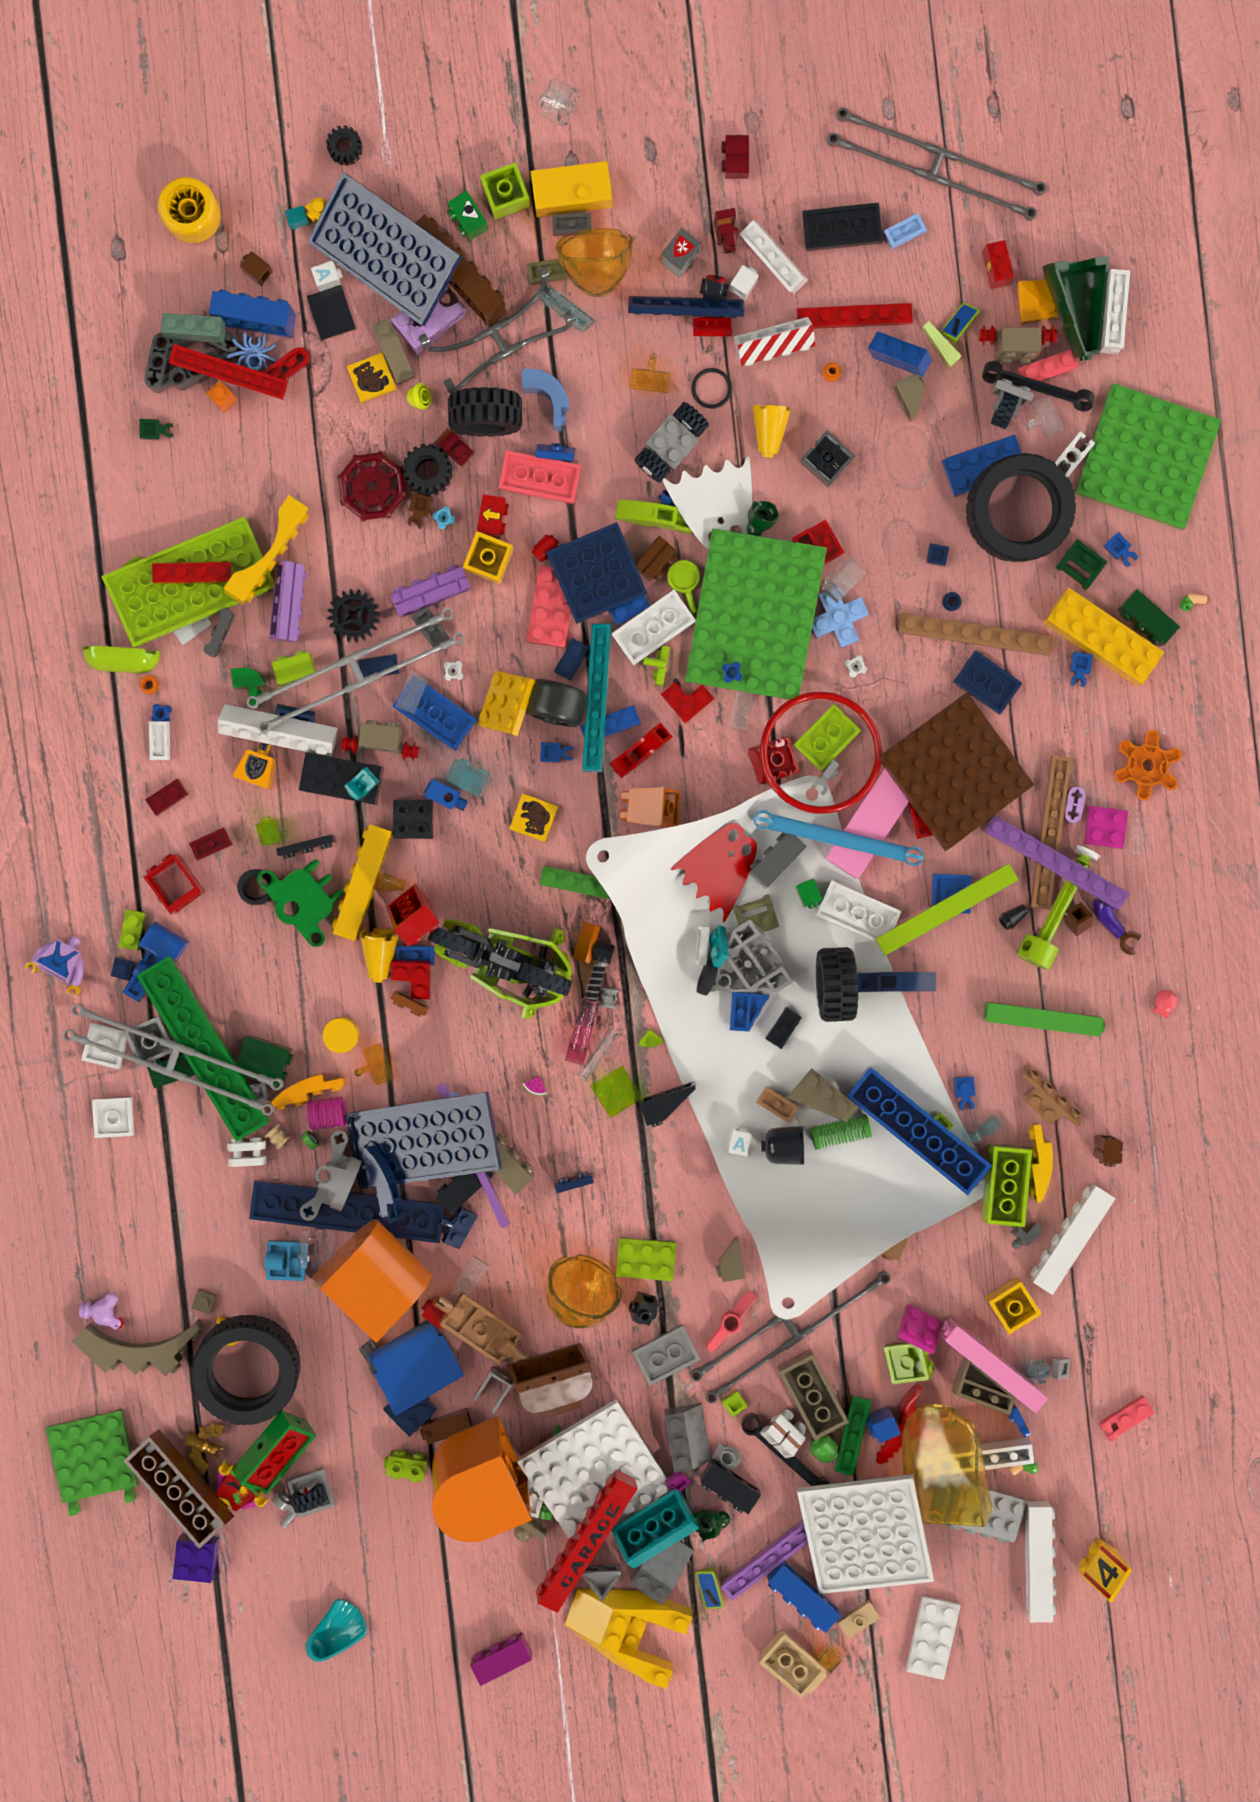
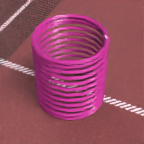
M342 1096L307 1102V1118L312 1131L346 1125V1108ZM333 1107H334V1111H335L336 1124H335V1120H334Z

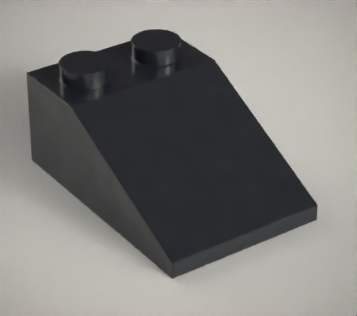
M696 1081L641 1099L639 1105L646 1125H652V1127L662 1125L663 1121L696 1089Z

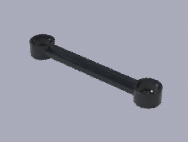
M989 361L984 365L982 378L987 383L994 384L997 380L1006 379L1014 385L1024 386L1033 391L1072 402L1074 408L1078 411H1089L1093 407L1094 393L1090 390L1081 389L1074 392L1005 371L1002 364L996 361ZM988 371H995V372H997V373H996V374H992V373H989ZM1080 399H1086V400H1088V401H1087V402H1083V401H1080Z
M749 1413L742 1418L741 1426L744 1433L750 1436L755 1435L810 1486H816L821 1482L830 1484L827 1478L816 1476L795 1456L785 1458L773 1447L774 1445H771L760 1434L763 1427L757 1415ZM747 1419H755L758 1422L757 1428L747 1430L744 1427Z

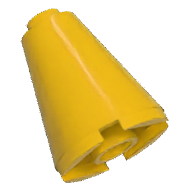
M753 405L752 410L758 453H762V457L774 458V454H778L791 407Z
M373 928V932H368V929L360 932L368 978L372 979V982L381 983L384 979L388 978L399 938L397 933L394 934V930Z

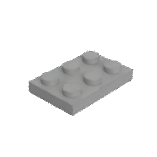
M683 1324L632 1350L649 1386L701 1360Z

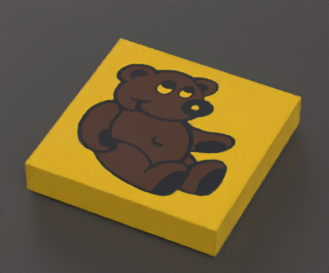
M383 353L347 366L361 404L397 390Z
M522 793L509 829L546 842L558 806Z

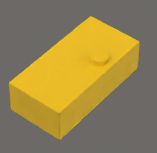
M607 161L531 171L537 217L613 208Z

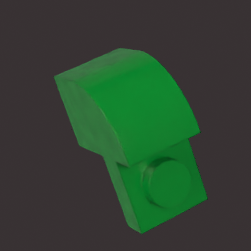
M245 667L231 669L234 689H249V697H257L263 694L260 687H267V684L260 673ZM256 700L250 701L251 706L256 704Z

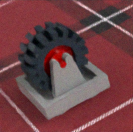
M1006 379L997 380L990 390V393L997 395L992 409L995 412L991 424L1006 429L1011 418L1016 416L1020 405L1026 406L1032 401L1034 394L1030 392L1031 389L1024 386L1015 387L1011 381Z
M324 1467L287 1480L291 1493L290 1500L294 1512L298 1514L299 1518L336 1506V1500Z

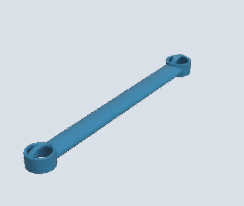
M766 810L758 811L753 819L755 826L759 829H770L903 861L910 866L919 865L924 859L923 851L918 847H906L771 814ZM761 813H766L768 816H770V819L759 817L757 815ZM756 820L767 822L770 824L768 826L761 827L756 823ZM915 849L920 852V855L908 853V851ZM907 857H912L920 860L916 863H910L907 860Z

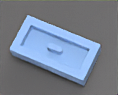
M919 213L884 230L883 234L893 250L926 233L927 229Z

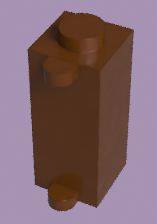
M468 1408L425 1421L420 1429L422 1439L426 1440L428 1445L447 1439L460 1431L472 1427L473 1423Z

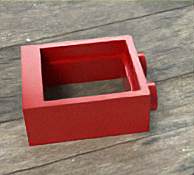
M169 854L162 859L163 863L159 866L154 865L150 867L143 878L170 914H176L206 891L178 854ZM177 863L194 888L172 903L155 880V877Z

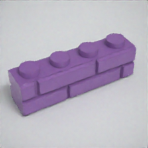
M279 561L276 564L269 639L297 642L300 636V628L298 627L299 620L302 617L300 605L304 597L302 585L306 578L304 564L289 561Z
M457 564L447 568V572L442 574L435 572L430 574V578L422 581V579L411 582L412 586L407 588L404 586L395 588L393 590L394 593L390 595L400 618L471 590L463 567H458Z

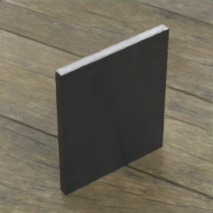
M342 285L307 296L321 340L356 329Z

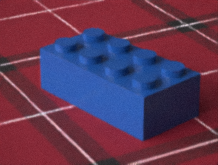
M220 289L219 292L212 291L209 315L221 317L226 327L293 338L296 314L287 301L282 299L271 301L264 296L253 298L246 293H238L236 295Z

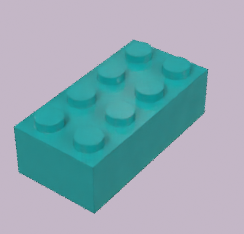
M675 1489L613 1527L611 1531L626 1563L635 1569L698 1530L699 1526L684 1496Z

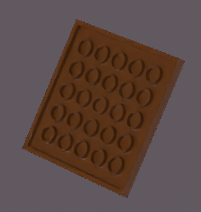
M968 692L877 757L944 851L949 850L1034 786V783Z

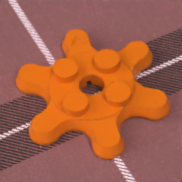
M1149 730L1146 733L1145 742L1141 746H1135L1128 740L1121 741L1118 746L1119 751L1127 757V765L1116 770L1114 778L1119 783H1124L1127 780L1135 781L1138 786L1137 797L1142 801H1146L1151 797V789L1156 784L1164 786L1167 790H1174L1178 786L1177 779L1169 772V766L1182 758V751L1179 748H1171L1167 751L1162 750L1159 747L1160 735L1156 730ZM1145 760H1149L1152 763V768L1149 771L1143 768L1142 764Z

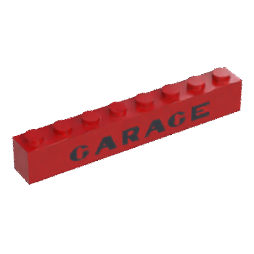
M618 1470L609 1475L605 1487L602 1491L598 1492L596 1501L587 1509L585 1518L582 1522L578 1523L574 1535L567 1540L563 1552L558 1554L553 1568L547 1571L544 1582L538 1585L536 1595L539 1605L556 1613L559 1612L638 1490L634 1478Z

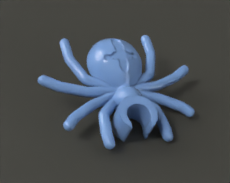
M244 332L243 345L245 347L235 339H232V342L244 351L234 352L226 357L229 359L233 356L244 354L239 357L238 365L244 359V367L259 371L262 363L264 370L267 369V364L263 357L271 360L273 363L276 362L274 358L263 354L276 346L272 344L270 347L263 349L266 335L262 336V342L259 337H256L257 342L252 344V336L247 338V333Z

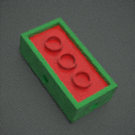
M281 1411L232 1468V1471L240 1485L259 1492L263 1491L264 1494L268 1495L314 1440L316 1434L308 1421Z

